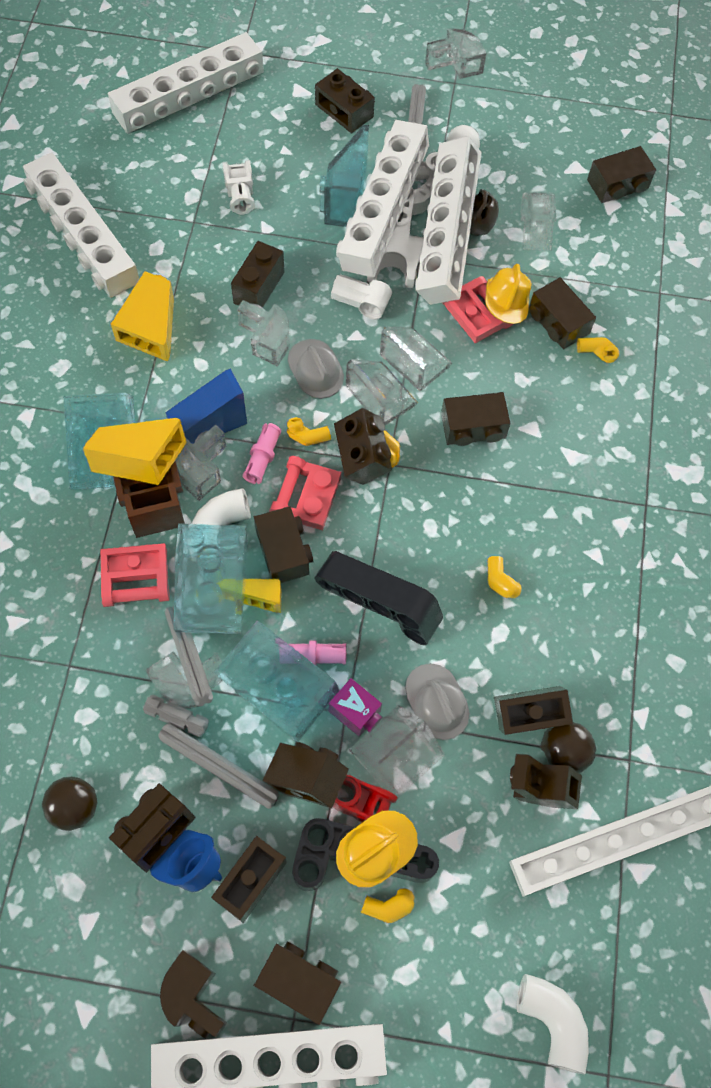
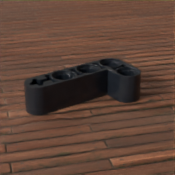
M332 551L314 577L315 581L325 590L399 623L404 635L417 644L427 645L443 620L438 600L428 590L340 552Z
M321 818L312 819L305 824L292 870L295 884L300 889L313 891L322 885L329 859L336 861V851L340 841L356 827ZM312 830H324L329 837L327 842L321 846L311 844L308 836ZM418 844L415 854L410 861L415 862L420 856L426 858L425 864L431 866V868H426L423 874L417 872L418 866L416 864L407 863L405 870L399 869L391 876L415 883L428 882L437 873L439 858L433 849ZM313 864L318 868L319 875L315 881L304 882L300 879L299 870L303 865Z

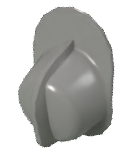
M307 339L298 342L291 348L288 354L289 367L299 386L306 394L322 399L331 397L339 391L344 380L343 370L333 350L326 343L320 340Z
M431 663L420 665L414 669L407 678L405 690L418 723L424 732L433 738L440 740L455 738L464 731L470 714L467 701L455 677L443 666Z

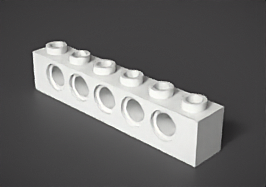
M245 32L108 92L112 113L127 134L263 73L262 51L248 33Z
M395 120L391 131H387L383 150L378 152L375 168L372 174L370 173L367 176L366 189L363 195H360L357 199L353 218H349L347 222L345 237L337 245L336 255L340 260L342 271L375 277L428 150L427 125Z
M469 135L440 143L435 159L436 167L434 179L431 183L432 192L430 204L427 208L428 217L423 233V248L419 258L418 278L415 282L416 291L430 305L459 300L461 296L482 153Z
M53 152L23 165L27 177L23 181L31 195H37L36 199L42 211L50 213V220L56 231H63L65 234L63 237L71 251L76 250L78 252L77 257L84 270L90 269L93 273L91 277L99 290L104 289L108 296L112 298L135 286L139 280L135 263Z
M383 1024L156 1043L151 1045V1088H263V1086L279 1085V1088H302V1083L317 1082V1088L341 1087L340 1079L355 1078L356 1086L379 1084L378 1076L387 1075ZM345 1044L353 1046L357 1052V1060L350 1068H342L335 1061L337 1049ZM304 1048H312L319 1055L317 1068L310 1072L303 1071L297 1063V1055ZM264 1052H275L280 1058V1069L274 1075H266L260 1069L259 1060ZM227 1055H235L241 1061L242 1070L237 1078H227L221 1070L222 1060ZM189 1058L197 1059L202 1065L203 1073L197 1082L188 1081L183 1074V1066Z

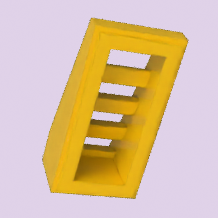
M215 580L214 586L217 597L281 613V580Z

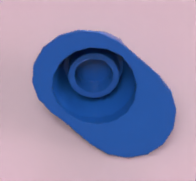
M185 830L150 868L151 875L158 881L181 887L189 892H198L210 884L211 881L220 882L222 880V876L218 871L221 859L214 847L213 838L207 834L191 830Z

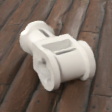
M246 160L242 164L228 165L227 162H224L225 186L228 190V196L232 197L230 208L232 212L238 215L248 214L255 208L254 199L251 197V194H253V179L250 160Z

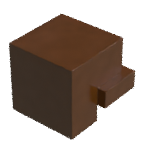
M174 461L159 485L113 476L119 504L121 507H126L128 519L136 538L185 526L178 493L183 492L176 461Z

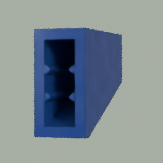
M231 368L225 370L165 412L167 419L178 418L181 420L187 442L182 451L247 424L244 393Z

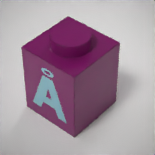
M352 678L347 681L329 702V712L358 737L365 730L369 733L372 732L382 719V716L379 715L382 703Z

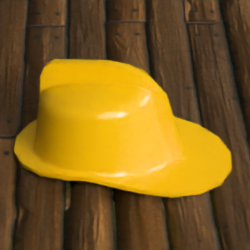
M516 263L512 268L499 270L494 277L488 279L486 284V307L494 317L509 324L521 323L528 315L529 294L532 283L520 271V264Z
M382 811L371 816L351 830L340 841L336 851V864L340 874L350 884L357 887H373L382 883L413 858L418 846L416 829L404 814L396 811Z

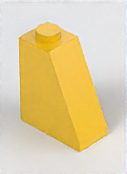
M144 271L111 323L116 341L167 362L171 352L174 296L169 280L161 275H154Z
M170 418L98 427L92 437L86 442L83 450L91 472L159 485L187 442L181 420Z

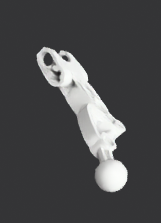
M459 125L453 128L446 140L447 142L469 135L476 146L480 148L478 132L473 127L467 125ZM438 152L429 154L426 161L422 162L415 181L426 179V182L418 189L411 188L398 219L401 222H397L375 277L367 276V283L377 280L380 270L385 267H396L404 273L405 287H414L419 272V258L422 253L424 237L409 236L412 215L423 213L430 204L431 183L434 179L435 159Z

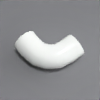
M244 488L228 491L213 497L197 511L190 525L189 534L190 556L193 562L209 563L220 559L223 556L220 540L224 528L234 522L251 518L250 507Z
M525 974L519 987L517 1012L535 1017L543 1021L548 1027L551 1034L549 1065L585 1075L589 1054L588 1029L580 1008L563 989L544 979Z

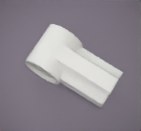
M342 274L337 275L331 291V299L359 308V311L370 319H380L392 296V289L382 281L372 280L368 284Z

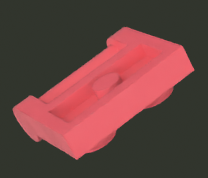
M483 276L463 285L459 300L443 302V305L474 343L513 325L495 318L477 297V295H480L485 301L487 280Z
M290 456L286 465L288 469L278 498L272 502L269 512L289 507L288 503L299 474L308 476L296 509L292 507L291 509L294 517L300 516L302 525L323 531L341 480L342 472L308 463L297 456Z
M165 543L100 549L101 598L103 607H112L115 603L152 599L165 602L170 600L167 548ZM157 579V586L113 590V583Z

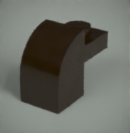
M516 754L515 764L510 770V782L512 784L511 789L514 790V798L546 807L578 810L582 780L580 773L570 766L544 765L528 754Z
M185 950L180 952L162 981L160 989L162 1010L167 1020L174 1027H179L186 1016L191 1018L188 1026L205 1039L209 1034L218 1037L227 1022L198 1000L216 973Z

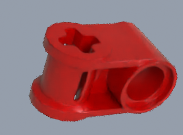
M346 775L342 785L352 789L354 798L348 802H343L336 798L333 808L363 823L375 815L373 811L377 802H380L376 814L382 811H389L391 804L396 803L398 797L386 789L370 785L353 776Z

